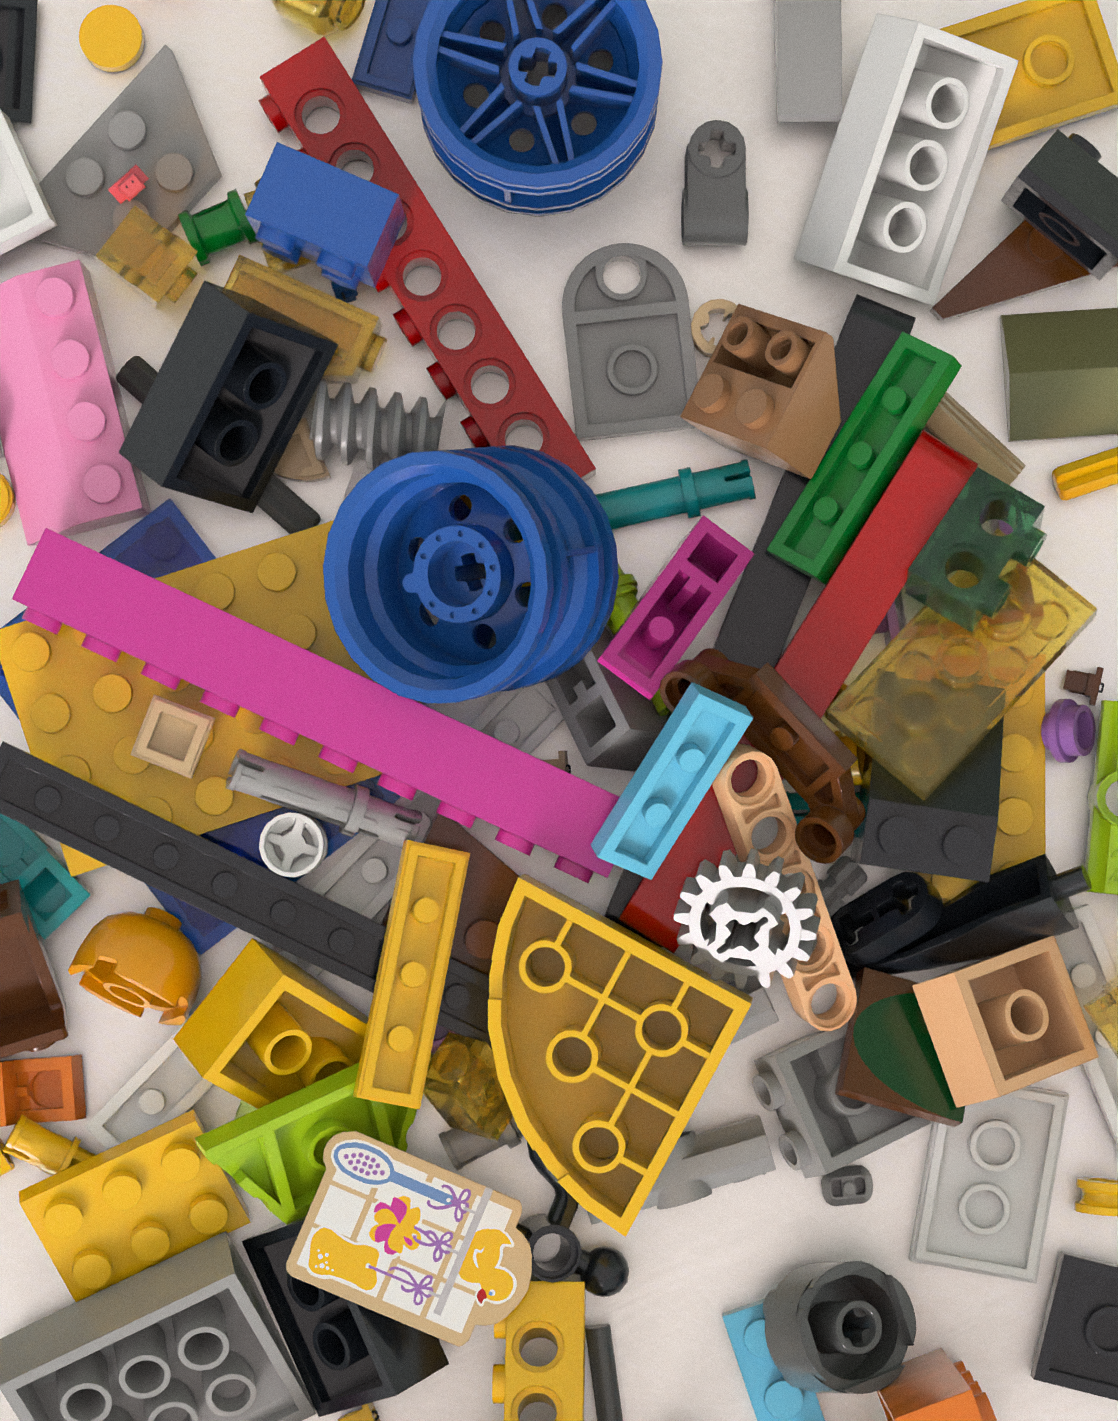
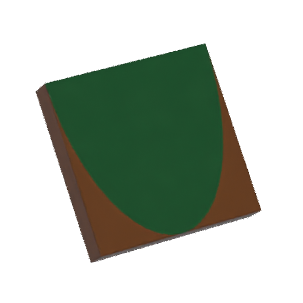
M864 967L856 975L854 987L857 1004L854 1014L848 1021L835 1094L951 1127L962 1124L965 1106L956 1108L912 985L918 984V982Z

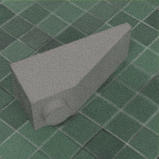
M605 627L600 639L582 661L558 678L546 681L586 765L635 772L668 721L669 716L668 714L660 716L651 699L648 700L597 661L613 638Z

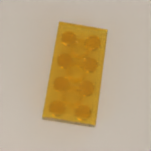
M997 528L826 709V719L925 801L1092 622L1096 616L1097 608Z

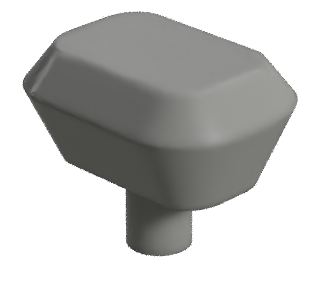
M864 1166L842 1167L822 1177L823 1197L832 1206L861 1204L867 1202L872 1196V1177L869 1170Z

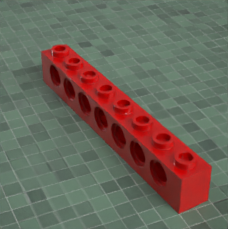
M325 36L261 75L260 80L268 95L258 100L277 133L289 128L301 147L297 151L339 169H342L346 163L352 160L366 161L374 168L369 182L399 194L407 221V228L405 233L395 241L375 289L378 293L387 288L391 290L402 308L392 315L412 347L423 341L435 361L426 370L446 401L456 395L469 416L460 421V424L475 448L506 446L507 436L514 428L524 425L531 426L538 430L543 438L539 451L568 465L584 482L595 476L596 467ZM319 107H330L340 114L337 126L325 134H316L306 128L308 115ZM429 266L440 273L441 282L433 293L420 296L413 294L406 288V278L416 267ZM453 319H462L469 322L475 329V336L472 342L465 348L457 350L444 346L439 340V333L445 323ZM488 372L502 375L509 384L506 396L499 402L492 404L479 401L472 393L475 380L480 375Z

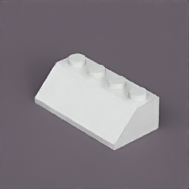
M877 13L793 259L934 306L1019 60L919 21Z

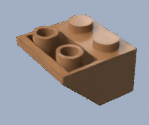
M738 304L680 417L725 448L812 479L841 423L833 337L825 331Z

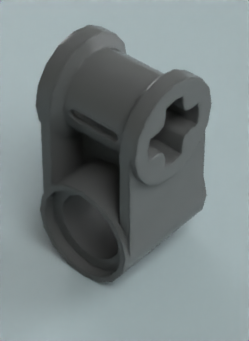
M721 120L708 121L695 130L686 147L684 157V188L681 204L682 245L746 246L749 202L746 189V146L744 137L738 128L729 122ZM710 139L719 140L720 150L730 152L731 154L724 158L719 168L711 167L709 156L699 155L700 151L705 150Z

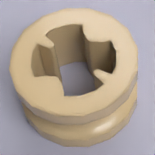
M725 299L710 300L702 304L694 313L691 322L693 344L696 350L703 356L711 358L716 348V345H713L715 337H712L708 342L701 333V330H704L709 325V315L722 313L724 314L722 321L725 322L728 317H732L737 307L735 303Z

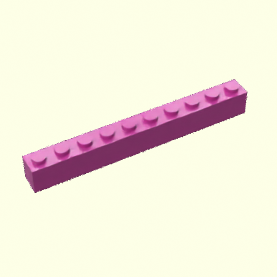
M45 528L12 597L13 600L27 606L22 619L58 635L62 624H66L86 634L81 646L116 663L122 651L145 661L146 663L140 674L174 690L177 689L181 679L205 690L199 702L234 718L240 706L264 717L259 730L293 746L299 734L323 745L318 755L319 758L351 773L354 772L358 762L382 772L377 785L411 801L417 789L441 800L436 810L437 813L466 827L471 828L476 817L500 828L495 837L496 841L528 856L531 855L535 845L559 855L554 868L588 884L594 872L608 878L614 864L598 858L590 844L620 798L619 796L421 703L398 696L372 680Z

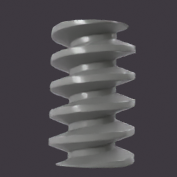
M322 378L318 385L309 440H313L317 460L324 461L334 444L339 447L343 465H350L359 449L364 450L367 469L374 470L384 454H389V459L392 460L412 452L438 451L446 401L434 418L430 417L426 397L420 396L410 413L404 410L402 394L400 392H394L386 407L381 408L376 388L369 387L361 402L355 403L351 383L344 382L333 399L329 398L326 379Z

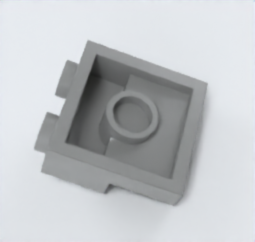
M848 1022L841 1028L833 1031H820L807 1035L754 1060L759 1072L753 1078L755 1094L766 1110L776 1111L785 1131L779 1137L781 1154L793 1170H802L805 1179L827 1175L931 1124L930 1120L835 1094Z

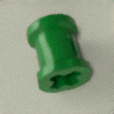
M236 189L227 192V200L193 215L187 210L178 214L187 239L201 267L210 263L211 255L243 241L250 245L259 242L255 238L256 233L245 216L246 209Z

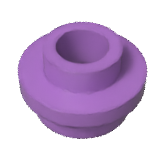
M1058 699L1055 701L1050 712H1047L1043 717L1041 725L1042 741L1046 749L1050 750L1055 760L1060 763L1074 762L1078 756H1087L1092 751L1096 727L1090 708L1086 705H1077L1072 699Z

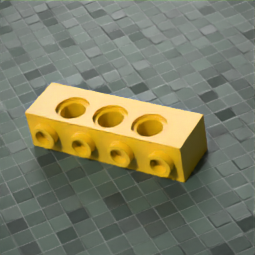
M530 1281L529 1289L519 1305L506 1318L494 1324V1339H506L505 1364H493L492 1401L493 1404H504V1421H519L523 1409L534 1402L549 1404L557 1414L555 1421H584L585 1282L558 1281L552 1283ZM540 1337L549 1339L558 1349L555 1358L549 1364L536 1367L529 1365L522 1359L521 1351L528 1341Z

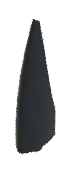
M1046 854L990 874L989 882L978 881L952 900L944 903L941 917L936 925L926 934L866 968L890 975L928 970L996 955L1049 936H1058L1078 929V920L1069 897L1092 889L1089 875L1083 865L1057 874ZM847 965L851 978L855 979L857 972L862 968H852Z

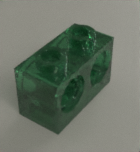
M977 467L909 567L905 594L972 633L983 615L994 619L1005 604L1013 588V585L1006 581L1018 563L1026 568L1029 567L1042 548L1047 537V533L1040 530L1045 506ZM997 519L1008 523L1014 531L1005 536H994L986 532L981 525L986 521ZM965 570L974 574L980 582L969 588H961L953 585L947 579V576L954 571Z

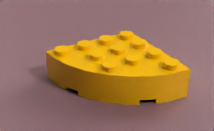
M523 874L518 877L499 922L489 974L488 1030L497 1077L517 1127L532 1150L535 1149L546 1168L558 1179L557 1182L584 1209L626 1237L751 1007L753 997L720 979L718 981L710 979L711 974L693 966L691 963L535 878Z

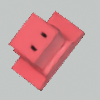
M135 164L107 190L122 204L126 199L131 201L146 187L144 183L149 178Z

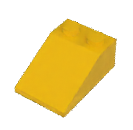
M252 938L173 1040L202 1078L259 1109L359 1063L368 1017L297 964Z

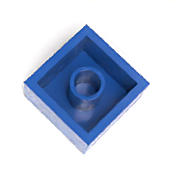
M279 142L276 143L245 213L256 233L255 238L263 243L261 248L263 251L297 265L300 256L316 262L317 266L322 268L321 275L352 290L357 289L359 282L374 288L376 287L406 218L399 194Z

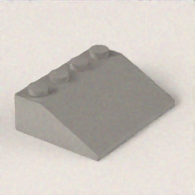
M226 1231L0 1339V1390L20 1421H302L316 1414L314 1405L257 1285Z

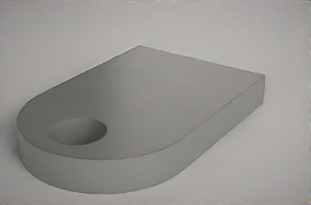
M618 243L592 252L572 271L564 288L562 298V318L577 439L579 441L696 428L680 417L698 382L694 344L691 334L689 300L681 275L666 257L643 245ZM617 260H625L634 264L640 274V282L637 287L631 292L624 294L611 291L603 280V273L609 264Z

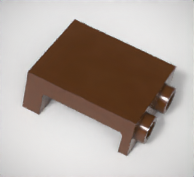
M19 879L0 885V1058H4L23 1051L35 1052L44 1050L56 1041L63 1040L69 1035L66 1003Z

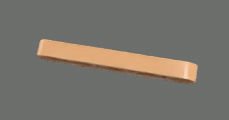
M738 743L712 783L715 795L740 862H746L750 850L755 849L752 845L751 837L756 824L764 818L774 817L778 825L777 836L768 847L758 849L760 864L769 866L777 856L783 858L784 863L781 872L783 875L802 872L805 876L800 894L814 893L817 895L818 901L814 916L820 918V925L817 933L816 948L807 962L798 960L793 977L790 979L783 975L781 977L791 1005L800 1018L821 1031L839 1029L850 1020L855 1012L857 1004L856 990L810 859L801 852L796 843L795 829L797 822L778 768L772 758L750 745ZM754 760L758 769L755 783L747 791L741 793L734 792L731 777L736 766L743 761ZM785 912L780 916V919L784 922L782 932L787 936L790 931V925ZM829 983L834 984L837 992L834 1004L826 1012L814 1014L811 1007L813 995L821 986Z

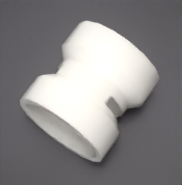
M288 812L274 817L266 824L260 835L259 850L262 860L271 871L280 876L298 877L312 873L322 864L327 855L328 838L325 829L315 818L302 813Z

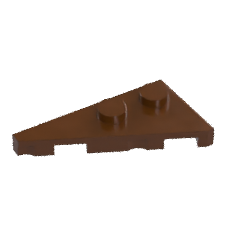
M1024 220L935 304L930 312L937 320H945L955 316L961 317L981 311L991 305L1018 297L1024 298L1093 275ZM1118 262L1108 272L1117 268Z

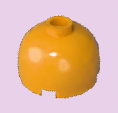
M148 907L144 914L130 911L105 917L93 926L68 969L70 975L83 971L84 974L79 983L80 986L104 1002L129 1014L141 1018L144 1008L148 1007L162 1011L163 1014L158 1023L165 1025H182L186 1021L196 1000L202 980L201 960L192 941L179 931L182 925L181 921L172 914L154 907Z

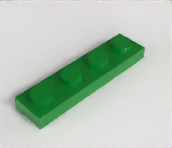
M902 331L819 464L812 479L809 480L768 546L767 551L818 582L824 585L828 583L961 369L962 365L953 355Z

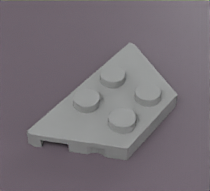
M167 45L161 48L39 183L58 226L33 239L58 245L61 249L83 255L91 254L105 258L109 262L139 269L180 224L178 214L186 210L190 213L222 177L176 57ZM136 164L149 178L144 183L146 187L131 201L126 199L120 204L107 189Z

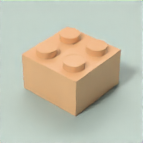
M1049 936L1027 945L992 955L912 985L956 1108L999 1098L1099 1057L1055 936Z

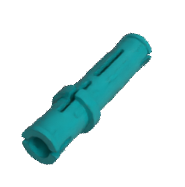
M744 459L738 463L693 473L690 467L678 469L679 476L600 493L595 496L606 512L612 530L687 513L688 519L701 516L700 510L746 499H756L748 460Z

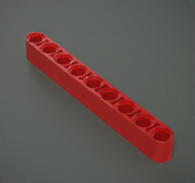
M922 430L774 667L779 675L820 719L978 466L977 462L925 430ZM744 735L738 742L739 744L754 747ZM749 759L736 766L731 777L734 792L741 793L747 791L755 783L758 769L754 760ZM712 785L652 880L643 877L618 919L673 954L680 946L677 936L681 923L674 921V913L678 901L681 899L680 893L684 881L687 877H696L699 864L704 859L719 868L723 851L731 850L735 856L737 855Z

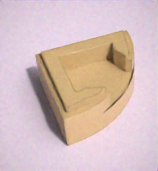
M305 417L300 420L274 472L278 476H282V478L286 477L285 479L302 480L296 482L308 483L329 479L331 476L325 462L317 460L313 440H309L311 428Z

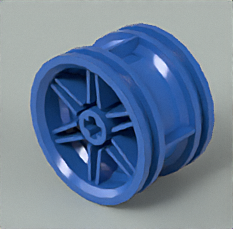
M430 0L428 2L415 39L412 64L416 94L421 110L423 128L434 155L455 183L483 203L508 213L540 217L570 213L597 202L625 181L643 157L655 128L663 64L658 28L646 0ZM559 5L566 11L567 18L554 30H551L544 25L542 15L549 6ZM494 22L502 26L505 31L503 42L480 38V30L483 25ZM597 51H606L611 55L613 65L609 71L589 66L588 60L590 56ZM537 62H544L548 64V75L554 77L543 76L539 86L529 84L528 72H523L522 70L533 71ZM469 86H482L489 94L488 98L479 108L469 106L463 98L464 91ZM586 113L595 118L597 125L592 133L578 135L573 131L572 121L579 114ZM516 131L531 134L534 138V145L528 151L518 152L510 146L509 139L511 135Z
M516 445L412 452L382 463L363 477L340 505L328 533L323 563L325 600L334 629L350 657L373 681L398 696L427 704L458 703L500 691H512L531 687L558 678L582 661L600 639L613 611L619 579L617 545L608 516L592 489L568 465L542 451ZM466 495L469 497L472 505L471 510L460 496ZM421 537L424 541L418 549L419 538ZM531 582V586L521 587L524 583ZM425 607L434 616L439 618L437 624H434ZM495 632L496 644L492 648H488Z

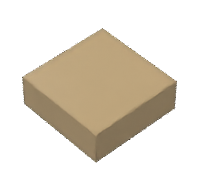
M154 694L130 755L192 779L216 718Z

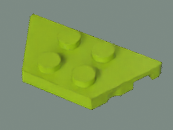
M356 1063L196 1137L195 1141L197 1147L212 1164L219 1165L233 1177L241 1188L253 1198L260 1199L270 1212L288 1225L307 1215L326 1171L323 1161L324 1148L334 1135L341 1132L357 1131L406 1152L408 1147L406 1141L407 1131L414 1123L417 1109L353 1097L359 1063Z

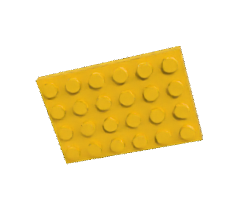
M333 521L155 578L372 680L350 657L334 629L325 600L323 563L328 533ZM23 621L0 629V662L30 754L197 835L282 808V806L236 790L226 789V780L228 777H232L228 772L239 749L345 787L382 774V772L358 762L354 772L351 773L318 757L323 745L299 734L293 746L261 731L259 727L264 717L241 706L234 718L199 702L205 690L183 679L180 680L176 690L140 674L146 662L123 651L116 663L81 646L86 634L66 624H62L58 635L29 621ZM154 694L216 718L192 779L130 755ZM60 842L71 877L106 866V864Z

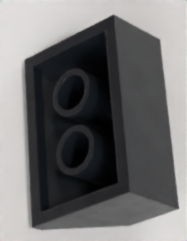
M204 280L118 453L161 487L253 514L339 344L249 296Z
M306 1216L288 1225L284 1222L242 1241L318 1417L396 1396L449 1365L439 1338L294 1278L287 1272L286 1262Z

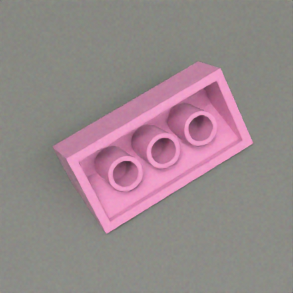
M75 260L17 275L1 283L0 438L27 545H37L45 528L68 537L152 515L141 470L118 453L130 427L116 379V372L90 271L80 260Z

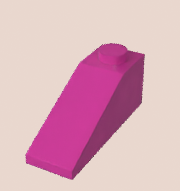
M703 515L678 544L597 661L650 700L660 688L663 677L675 667L752 559L754 553Z

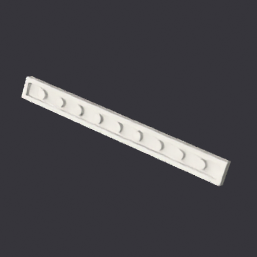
M543 682L531 687L501 691L469 726L530 755L564 718L547 683ZM418 789L412 801L401 796L394 804L411 810L415 809L422 813L421 822L419 824L415 823V825L420 826L415 842L421 843L441 800ZM363 835L311 890L373 919L393 897L402 849L382 840ZM264 940L261 942L297 964L314 978L324 970ZM187 1020L84 1126L105 1148L110 1149L187 1113L214 1085L202 1078L173 1040Z

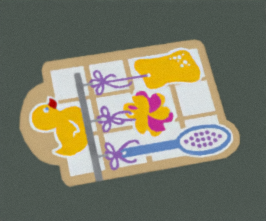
M357 1131L341 1132L334 1135L327 1142L323 1155L326 1171L286 1262V1270L292 1277L458 1347L463 1346L469 1341L475 1325L487 1326L497 1324L519 1305L529 1289L532 1274L530 1244L527 1243L528 1241L525 1236L516 1228L522 1214V1205L519 1200Z

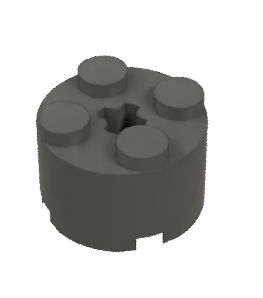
M863 1261L820 1262L801 1266L789 1273L775 1289L771 1290L763 1303L765 1336L771 1358L782 1373L785 1381L792 1387L816 1393L867 1394L881 1390L898 1378L905 1367L901 1363L907 1348L914 1345L916 1318L907 1291L892 1275H886L874 1267L873 1264Z

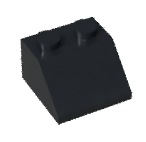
M1057 129L1016 177L1001 201L1100 281L1118 262V177L1098 162L1102 156L1089 141L1075 133H1071L1067 137Z

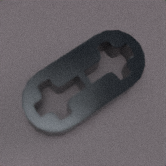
M902 872L842 906L830 919L846 964L852 968H866L926 934L936 925L941 917L943 909L942 896L935 887L914 872ZM912 896H914V897L911 899V907H912V909H911L908 913L904 914V913L909 909L908 900H909ZM860 927H862V928L857 932V937H858V940H859V941H857L854 945H851V944H853V943L856 941L855 931L858 930Z

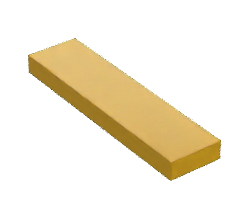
M411 840L403 842L353 1097L420 1110L470 857L468 852Z

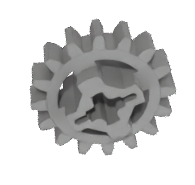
M751 849L746 862H737L731 850L723 851L719 868L704 859L699 864L696 877H687L684 881L680 893L681 899H679L674 913V921L681 923L677 941L679 945L695 944L689 961L693 966L702 964L707 960L713 964L710 979L718 981L725 972L734 974L736 987L743 989L748 976H757L760 984L767 988L771 987L775 970L790 979L795 974L798 960L805 962L809 960L814 944L813 940L817 937L820 925V918L814 916L818 898L814 893L800 894L805 880L802 872L792 874L789 877L781 873L784 863L783 858L777 856L769 866L760 864L758 849ZM707 902L712 906L709 915L714 920V923L710 926L705 915V905ZM785 912L790 925V931L787 936L782 932L784 922L780 919V916Z

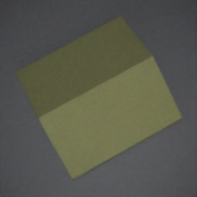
M1118 308L1001 315L1000 331L1008 442L1118 435Z

